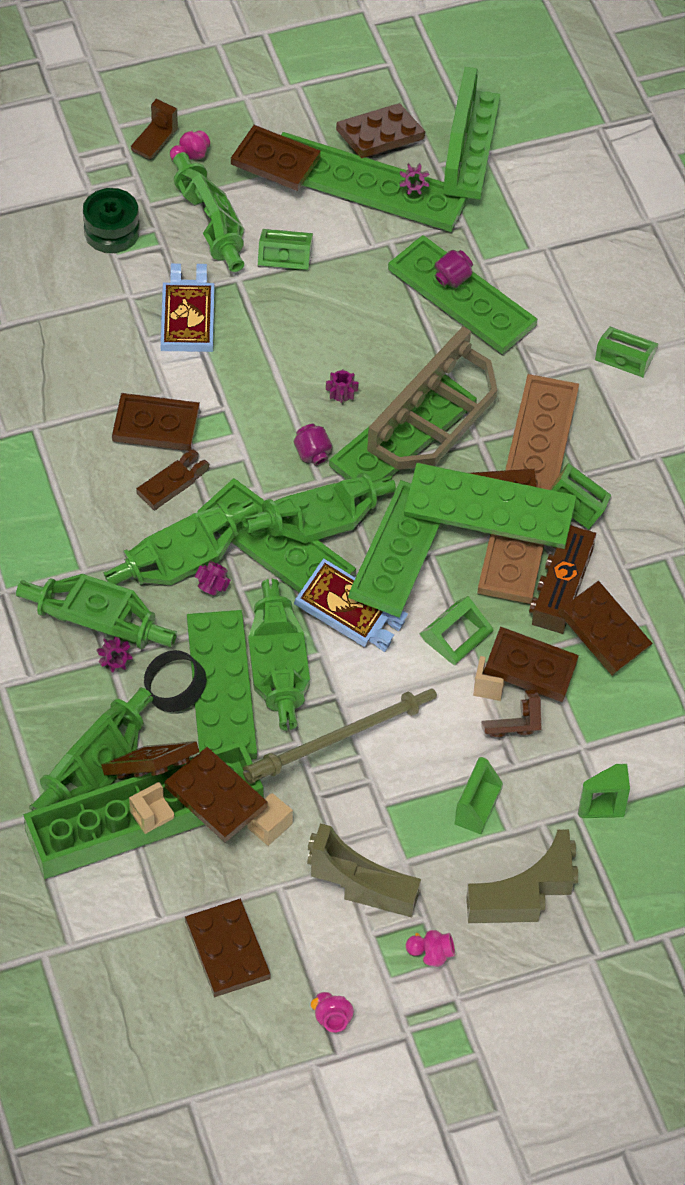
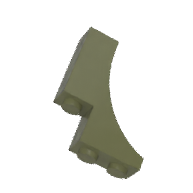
M320 823L317 834L312 833L308 843V850L310 852L307 864L311 865V877L340 884V887L345 888V900L412 918L420 893L421 879L390 870L370 861L345 844L335 833L332 826Z
M569 829L557 830L555 839L546 854L526 871L501 881L468 884L466 895L468 923L538 922L540 911H545V895H571L573 884H578V867L572 866V858L576 857L575 840H570Z

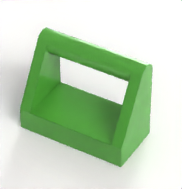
M262 229L259 239L258 265L308 270L313 233Z
M610 326L597 344L595 361L643 378L659 344ZM611 338L642 348L647 351L642 352L637 349L625 346L623 344L612 341Z
M569 463L564 467L550 489L577 496L572 518L588 530L605 511L611 497L610 493ZM569 476L570 478H572L574 481H576L578 484H580L582 487H584L586 490H588L590 493H592L594 496L600 499V501L595 499L593 496H591L585 490L580 488L567 477Z
M467 596L457 600L419 634L428 645L451 664L456 665L493 632V627L470 597ZM463 615L477 626L479 630L453 651L441 634Z
M479 757L457 803L455 825L478 834H482L503 787L502 780L490 762L484 757Z
M615 764L583 783L578 809L579 817H624L630 792L627 764ZM593 793H603L592 800Z

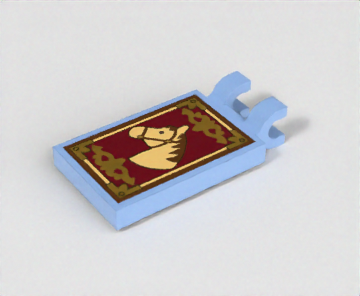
M171 263V282H163L161 351L213 352L214 283H207V264H197L196 280H181V264Z
M323 558L296 597L294 604L365 647L368 641H370L385 652L391 644L394 634L381 628L386 622L392 628L399 631L408 613L402 611L399 618L348 598L355 577Z

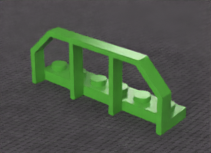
M464 67L450 134L443 194L480 200L501 94L476 90L478 69ZM472 101H474L473 109H472V114H471V105H472ZM459 162H461V167H460V172H459V177H458Z

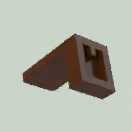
M157 98L151 104L152 122L131 145V151L150 160L153 159L178 129L177 108Z
M525 690V699L520 701L521 715L525 718L481 721L484 733L489 734L491 737H502L508 732L530 735L535 730H541V700L536 690Z

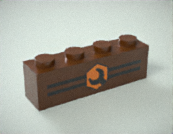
M570 525L565 549L553 547L556 549L554 555L549 554L545 565V570H548L547 575H541L537 591L540 592L539 597H533L529 613L533 614L532 625L564 634L567 623L558 611L578 595L594 550L596 532Z

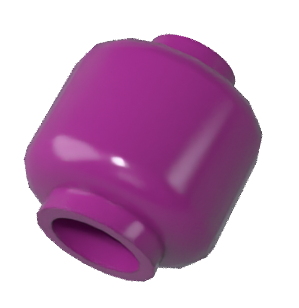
M450 250L435 263L437 273L434 276L443 287L448 285L452 288H457L471 277L473 262L462 250Z
M312 423L297 430V436L293 442L303 462H313L314 465H319L328 460L327 455L332 451L333 447L324 427L316 426Z

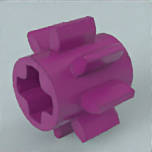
M408 163V170L406 172H399L405 179L399 183L400 187L407 185V193L409 195L412 190H417L421 194L423 185L429 187V183L424 178L430 174L428 171L421 172L422 165L420 163L416 168L411 167ZM415 173L418 174L420 181H415L411 184L408 177H414Z
M344 369L330 373V380L326 381V390L330 391V399L334 398L340 403L354 399V392L358 391L359 382L354 381V373L350 374Z
M209 561L207 566L200 565L194 576L199 579L198 588L211 595H216L218 591H226L231 581L226 575L228 570L212 561Z
M116 636L114 640L109 641L104 638L102 648L96 649L98 655L104 656L99 660L100 665L103 667L109 664V669L112 673L115 671V668L121 667L125 670L127 660L133 659L129 652H125L131 646L127 641L120 644V639ZM113 651L118 653L116 657L111 655Z

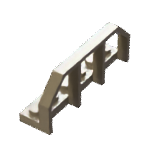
M462 326L369 426L368 452L397 470L415 468L416 463L435 466L497 398V385L492 362L471 349L470 330ZM461 356L485 370L489 392L478 404L440 381L446 373L449 374L454 369L456 362ZM430 390L435 391L469 412L467 417L451 434L411 411L414 407H419L422 404L425 395ZM405 421L442 443L433 454L398 457L380 446L383 441L386 442L390 439L399 423L403 424Z

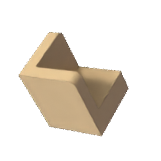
M480 656L473 696L501 701L505 681L502 678L484 674L486 657Z
M160 782L129 797L130 812L145 834L174 819V812L163 797V787Z
M273 793L265 798L268 801V807L248 823V829L268 846L287 830L293 822V810Z

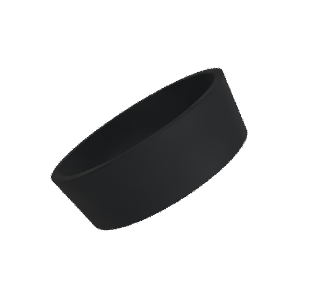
M179 650L167 651L157 656L148 665L144 674V686L153 696L152 703L154 706L166 712H177L190 707L201 697L206 686V673L202 665L188 653ZM175 660L192 661L194 677L185 691L169 698L158 697L151 692L152 680L164 665Z

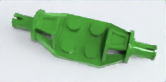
M185 152L177 154L173 158V162L179 171L174 176V184L192 204L205 203L204 211L211 221L204 230L203 235L210 245L211 256L216 260H225L231 272L240 271L244 267V261H242L239 255L244 246L242 239L244 227L226 193L207 179V170L204 165L191 163L188 154Z
M363 472L353 479L342 480L338 483L288 495L275 501L267 499L262 504L261 513L242 517V525L247 534L267 528L274 537L283 535L302 543L350 531L356 527L369 510L375 508L377 496L395 492L394 479L392 480V476L372 481ZM358 497L361 503L355 507L354 498ZM288 516L292 524L282 523V517Z
M250 498L231 509L226 508L223 502L217 503L218 507L194 513L146 537L130 551L127 549L123 550L126 558L124 563L103 572L107 582L117 585L133 577L137 579L140 585L144 583L173 585L195 574L200 565L207 566L209 561L215 563L220 561L233 538L239 536L236 527L238 523L242 522V517L258 513L253 501ZM224 526L228 527L216 540L213 533ZM153 563L158 568V570L139 572V568Z
M79 574L59 581L50 578L44 587L21 580L16 590L17 597L38 603L37 613L40 616L48 614L64 622L70 621L116 636L121 641L137 644L139 649H144L149 640L172 648L177 638V631L155 625V613L148 610L134 590L85 574ZM69 592L65 600L54 599L55 593ZM133 613L142 620L141 626L131 623Z
M271 578V589L269 579L261 583L263 599L259 600L254 606L255 617L248 636L254 690L265 700L266 706L271 710L278 711L280 729L287 730L286 723L289 720V728L292 730L298 725L295 709L304 703V695L310 686L304 632L292 612L293 606L291 601L286 597L280 596L279 582L277 579Z
M140 687L128 702L115 699L110 704L111 708L103 713L69 749L51 773L41 777L40 784L44 792L29 806V809L34 811L110 785L117 776L104 775L101 764L137 749L138 733L144 726L142 717L139 714L153 701L151 693L145 688ZM122 723L127 726L124 736L119 730ZM72 783L77 788L69 791L65 786Z

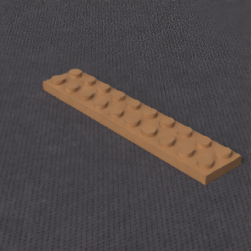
M531 374L527 375L505 470L535 468L536 487L547 490L551 489L560 475L579 383ZM490 534L477 594L531 604L544 545Z

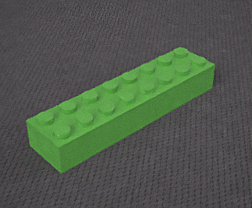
M243 740L213 750L222 761L246 781L243 775V767L253 763ZM172 764L167 766L168 771L152 776L150 772L143 776L132 777L23 814L25 831L44 879L205 825L165 788V781L185 764L173 766ZM257 780L252 784L248 783L264 798V787L261 780ZM160 782L163 787V797L174 812V819L145 834L130 812L129 797Z

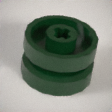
M119 188L100 189L87 197L83 203L84 236L87 243L95 250L103 253H119L132 247L138 240L140 231L139 206L135 197Z

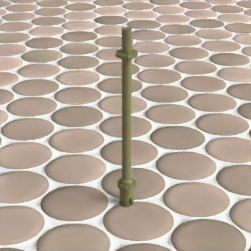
M433 688L415 696L409 691L401 695V702L278 756L273 753L264 755L262 760L244 766L243 775L250 784L269 775L276 776L280 774L282 766L404 712L410 716L418 714L419 706L436 699L437 694Z

